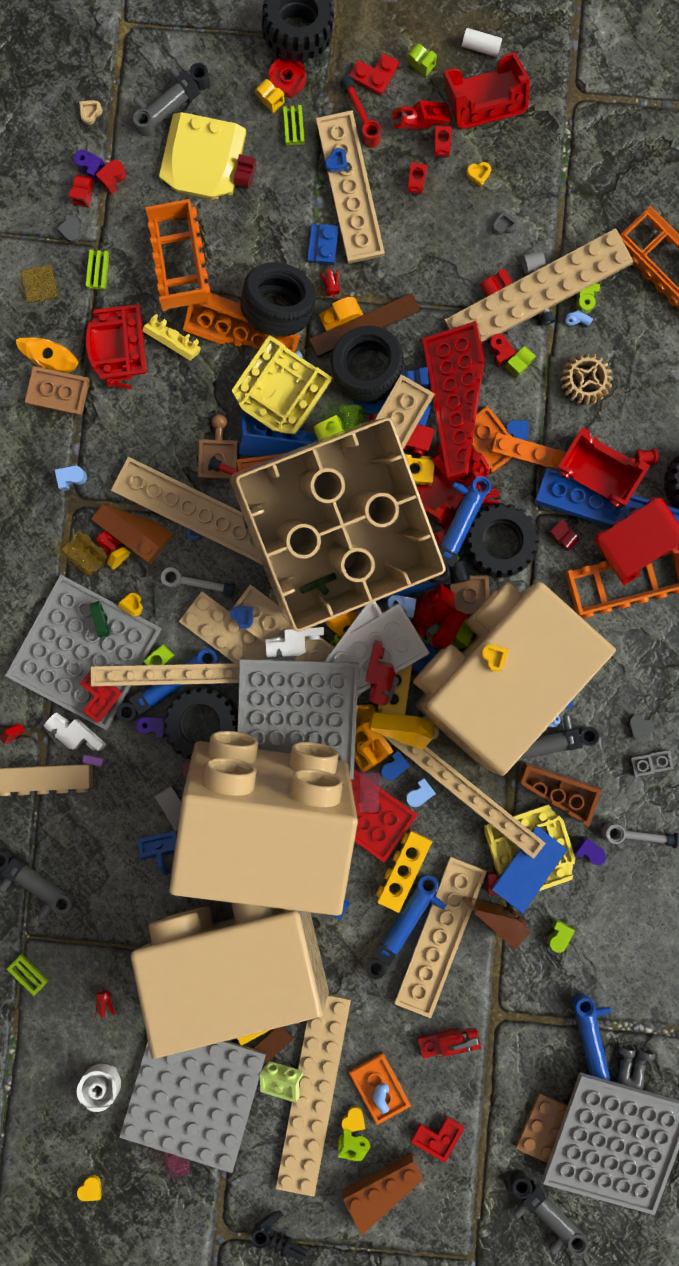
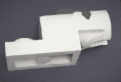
M324 627L308 628L300 632L294 629H285L284 638L278 636L266 639V656L274 660H295L297 656L306 652L305 636H309V640L320 639V635H324Z
M55 713L43 725L46 732L59 748L66 746L69 749H78L85 740L87 741L86 745L93 751H100L107 745L79 719H74L70 724L68 719Z

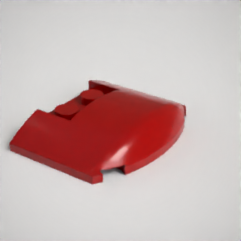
M140 304L94 310L93 315L95 317L91 323H88L86 348L90 363L98 377L103 380L147 374Z

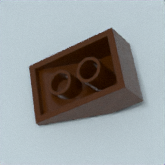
M467 896L462 898L469 908L514 950L531 933L525 927L528 923L513 908L509 911L504 905Z

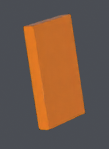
M487 405L477 413L472 449L483 454L492 474L512 459L511 457L490 452L495 433L511 435Z
M383 1052L349 1070V1074L376 1125L411 1107ZM384 1082L389 1086V1092L386 1093L384 1100L390 1109L386 1113L381 1114L373 1101L375 1087Z

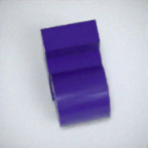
M77 151L74 161L79 170L87 173L97 183L98 178L96 174L105 166L103 160L88 151Z
M143 717L138 720L136 726L140 733L149 734L156 732V737H167L163 732L165 728L163 718Z
M585 836L573 850L581 858L586 855L587 860L594 865H602L606 860L605 852Z

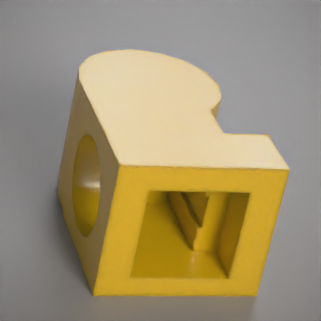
M265 79L254 90L260 101L272 113L285 103L284 92L274 87L268 79Z

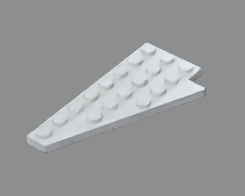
M376 601L365 605L325 659L328 662L359 663L357 695L369 689L370 684H373L366 682L365 679L374 640L382 641V647L385 648L383 659H379V661L393 664L395 673L429 654L428 649L400 603L384 612L381 611Z

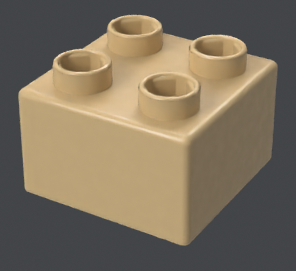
M390 418L364 422L230 476L231 486L282 615L297 632L443 574L446 570L394 423Z
M508 582L498 591L495 590L466 621V626L477 635L462 653L452 644L446 649H441L413 680V683L424 692V695L416 703L417 709L435 723L442 732L481 767L500 776H504L616 652V648L542 582H537L522 592H519ZM492 644L509 649L504 667L500 671L493 672L487 667V661L481 656V650L485 645Z
M219 731L210 736L209 742H196L181 801L169 893L175 896L335 916L341 915L358 824L348 763L338 760L339 753L334 748L315 742L296 743L291 747L290 753L258 749V742L254 737L235 731Z
M232 903L234 918L213 923L211 910L208 906L167 916L162 920L151 922L149 924V931L152 942L131 953V962L151 1058L156 1059L321 1017L324 1013L329 989L311 913Z

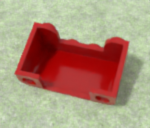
M655 497L649 500L645 507L632 511L626 519L616 521L609 530L599 532L596 535L595 543L621 583L625 586L641 576L638 572L640 569L671 550L674 554L679 552V523L663 498Z

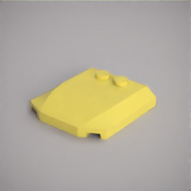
M183 112L173 114L159 174L160 180L166 182L177 193L214 200L222 195H233L235 187L234 175L237 169L238 156L243 151L246 129L236 123Z
M269 335L233 387L232 392L242 410L274 432L295 435L332 382L333 377L318 367H314Z
M543 805L513 815L516 820L530 831L535 826H538L568 849L539 891L572 880L575 855L563 819L549 805ZM487 824L484 825L485 836L499 877L519 848L493 826Z

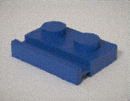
M312 223L308 262L335 265L339 226L315 225V223Z

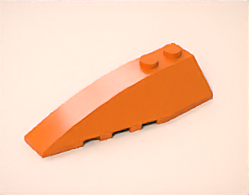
M211 293V295H207L209 303L203 302L188 305L183 331L218 344L232 343L240 347L247 345L253 346L255 349H260L269 336L251 326L243 316L240 308L241 305L232 300ZM298 334L285 337L272 336L295 353L300 338Z

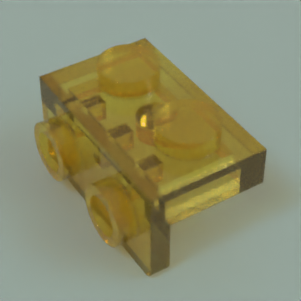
M80 530L76 532L75 538L61 549V553L88 577L101 568L107 558L104 549L96 546L91 538Z

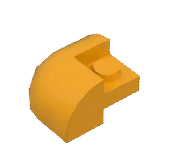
M371 722L364 723L356 729L355 761L363 773L379 764L394 752L384 735L369 730Z

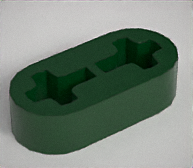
M101 602L90 603L91 614L99 638L110 636Z

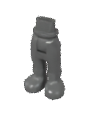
M619 1044L618 1052L622 1055V1058L620 1059L617 1083L643 1090L645 1062L653 1061L655 1059V1052L638 1045L635 1048L631 1044ZM635 1057L634 1065H633V1067H634V1068H633V1073H632V1076L630 1077V1072H631V1067H632V1058Z

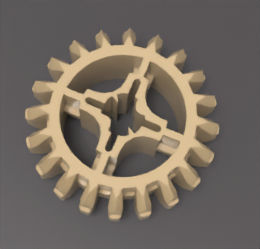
M585 353L584 357L579 354L576 359L573 357L570 359V363H566V369H563L561 373L564 376L560 381L565 383L562 385V389H568L565 395H572L571 401L577 398V404H580L582 400H584L585 405H588L590 401L592 404H595L597 400L601 401L603 399V395L606 396L609 393L607 389H610L612 386L609 383L613 380V377L609 376L612 369H606L608 363L602 364V357L596 360V354H593L590 358L589 354ZM588 366L591 367V369L584 370L582 368L579 369L578 367ZM595 372H597V373L599 374L600 383H599V380H598V379L596 378V376H595ZM591 374L589 376V380L585 382L584 385H582V383L585 381L584 378ZM572 375H574V378L578 381L577 387L573 382ZM585 388H589V389H591V390L594 389L595 391H594V392H583L582 390L585 389Z

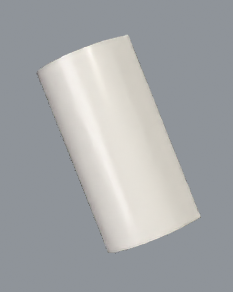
M466 28L462 47L498 57L502 38Z

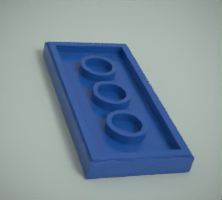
M535 826L531 832L546 843L534 859L519 848L491 888L493 892L522 914L568 850L538 826Z

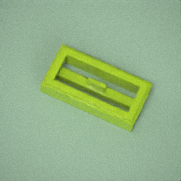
M298 105V107L291 106V108L283 106L286 146L305 144L302 105ZM288 113H291L293 140H289ZM295 113H299L301 140H297Z
M89 250L86 277L87 289L106 290L109 262L108 251L101 252L97 250L95 252ZM94 257H96L94 283L92 284ZM101 257H104L101 285H98Z
M23 954L19 955L7 968L33 996L49 981ZM19 961H21L42 983H40ZM14 966H16L33 984H35V985L37 986V988L35 989V988L14 968Z

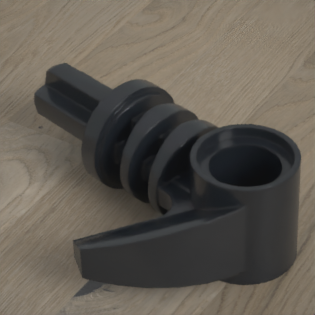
M281 1210L266 1215L260 1222L254 1225L251 1237L254 1247L262 1249L268 1245V1250L274 1248L275 1253L280 1251V1256L283 1258L287 1254L299 1261L305 1259L307 1253L305 1248L292 1243V1237L290 1236L286 1237V1239L283 1238V1234L277 1236V1231L271 1228L283 1216ZM261 1232L264 1233L266 1236L259 1237L256 1234Z

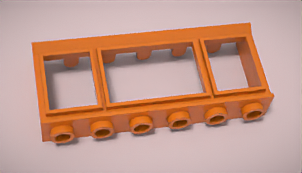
M190 199L145 207L149 219L150 240L154 251L152 254L156 265L155 273L158 279L159 300L163 312L167 309L203 302L209 303L207 295H211L209 283H205V279H208L206 267H202V264H205L204 253L200 252L203 246L201 237H197V233H200L198 221L195 222L194 220L198 218L196 207L191 206ZM187 217L189 232L160 237L158 222ZM191 239L197 274L167 280L162 244ZM198 282L199 289L169 295L168 287Z
M649 206L620 234V237L634 261L632 265L642 272L644 278L650 280L655 285L658 292L663 293L668 298L672 306L679 309V288L647 256L665 237H667L666 240L669 244L673 243L679 249V234ZM647 217L654 224L653 228L656 231L660 230L661 233L644 250H641L627 235Z
M671 550L663 556L672 555L679 580V552L674 554ZM607 561L573 571L569 570L564 573L575 612L579 616L582 615L583 619L594 616L593 612L600 611L601 614L611 612L612 607L619 606V609L630 607L631 602L637 601L638 604L649 602L650 597L655 596L656 600L668 597L667 593L674 591L675 595L679 594V583L659 588L652 563L645 567L652 590L607 602L600 577V572L612 569ZM593 574L601 603L582 608L574 579Z

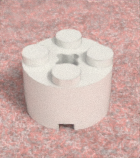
M96 1064L85 1072L77 1086V1097L79 1102L87 1107L86 1109L100 1112L106 1110L114 1102L121 1088V1079L117 1069L107 1064Z

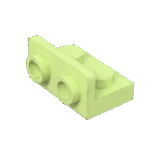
M269 1061L259 1074L260 1092L296 1103L299 1099V1081L303 1076V1071Z

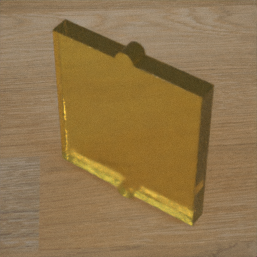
M52 264L41 267L35 266L32 269L21 271L28 303L45 302L47 299L58 297Z

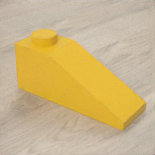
M374 712L369 730L423 750L433 739L435 723L417 716Z

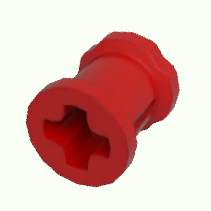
M657 448L646 451L637 449L635 451V463L644 461L647 464L657 465Z

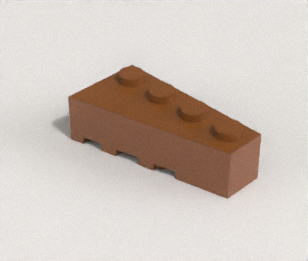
M524 761L518 778L519 782L589 827L602 790L597 785Z
M413 1153L343 1189V1201L361 1236L423 1180L421 1169Z

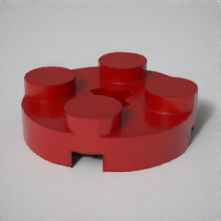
M289 58L287 60L277 59L269 69V81L274 87L282 90L284 96L293 98L304 88L306 72L303 64L298 59L297 62ZM291 74L290 80L284 79L283 75Z

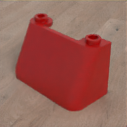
M516 52L502 56L498 61L496 71L463 79L461 71L456 68L443 71L444 82L455 121L461 129L522 114L529 106L530 78Z
M582 427L557 467L560 471L559 475L568 480L571 478L610 500L609 504L615 508L625 507L651 465L644 461L634 463L636 459H630L598 441L597 437L592 439V436L589 435L591 431Z
M441 441L437 445V452L442 449ZM474 449L471 450L466 481L462 483L465 487L477 477L483 476L487 478L490 472V466L483 454ZM434 465L432 486L420 485V487H417L427 516L448 529L465 495L452 488V484ZM476 484V489L479 490L481 486Z

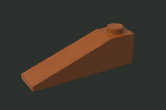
M104 504L101 505L91 518V520L151 565L174 536L172 532L158 522Z

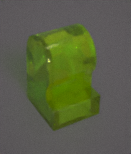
M339 405V413L344 414L342 421L343 430L363 423V406Z

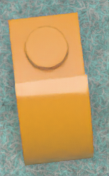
M347 297L334 302L333 306L319 314V317L326 331H329L362 316L363 313L356 298Z

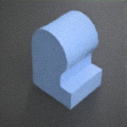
M78 466L55 470L58 488L61 491L70 490V484L82 485L87 480L86 472Z
M399 595L391 596L385 604V609L387 610L400 603L411 620L414 616L416 599Z
M423 777L417 781L420 786L417 789L409 790L406 794V800L412 807L422 805L436 794Z

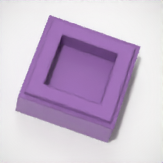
M89 754L83 757V763L99 767L104 766L107 758Z

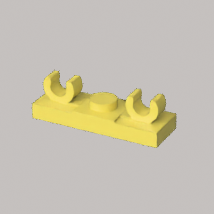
M157 314L150 319V322L144 325L143 332L190 361L201 350L197 346L199 343L197 339L192 343L189 341V334L184 337L178 331L168 328L165 319L158 322Z

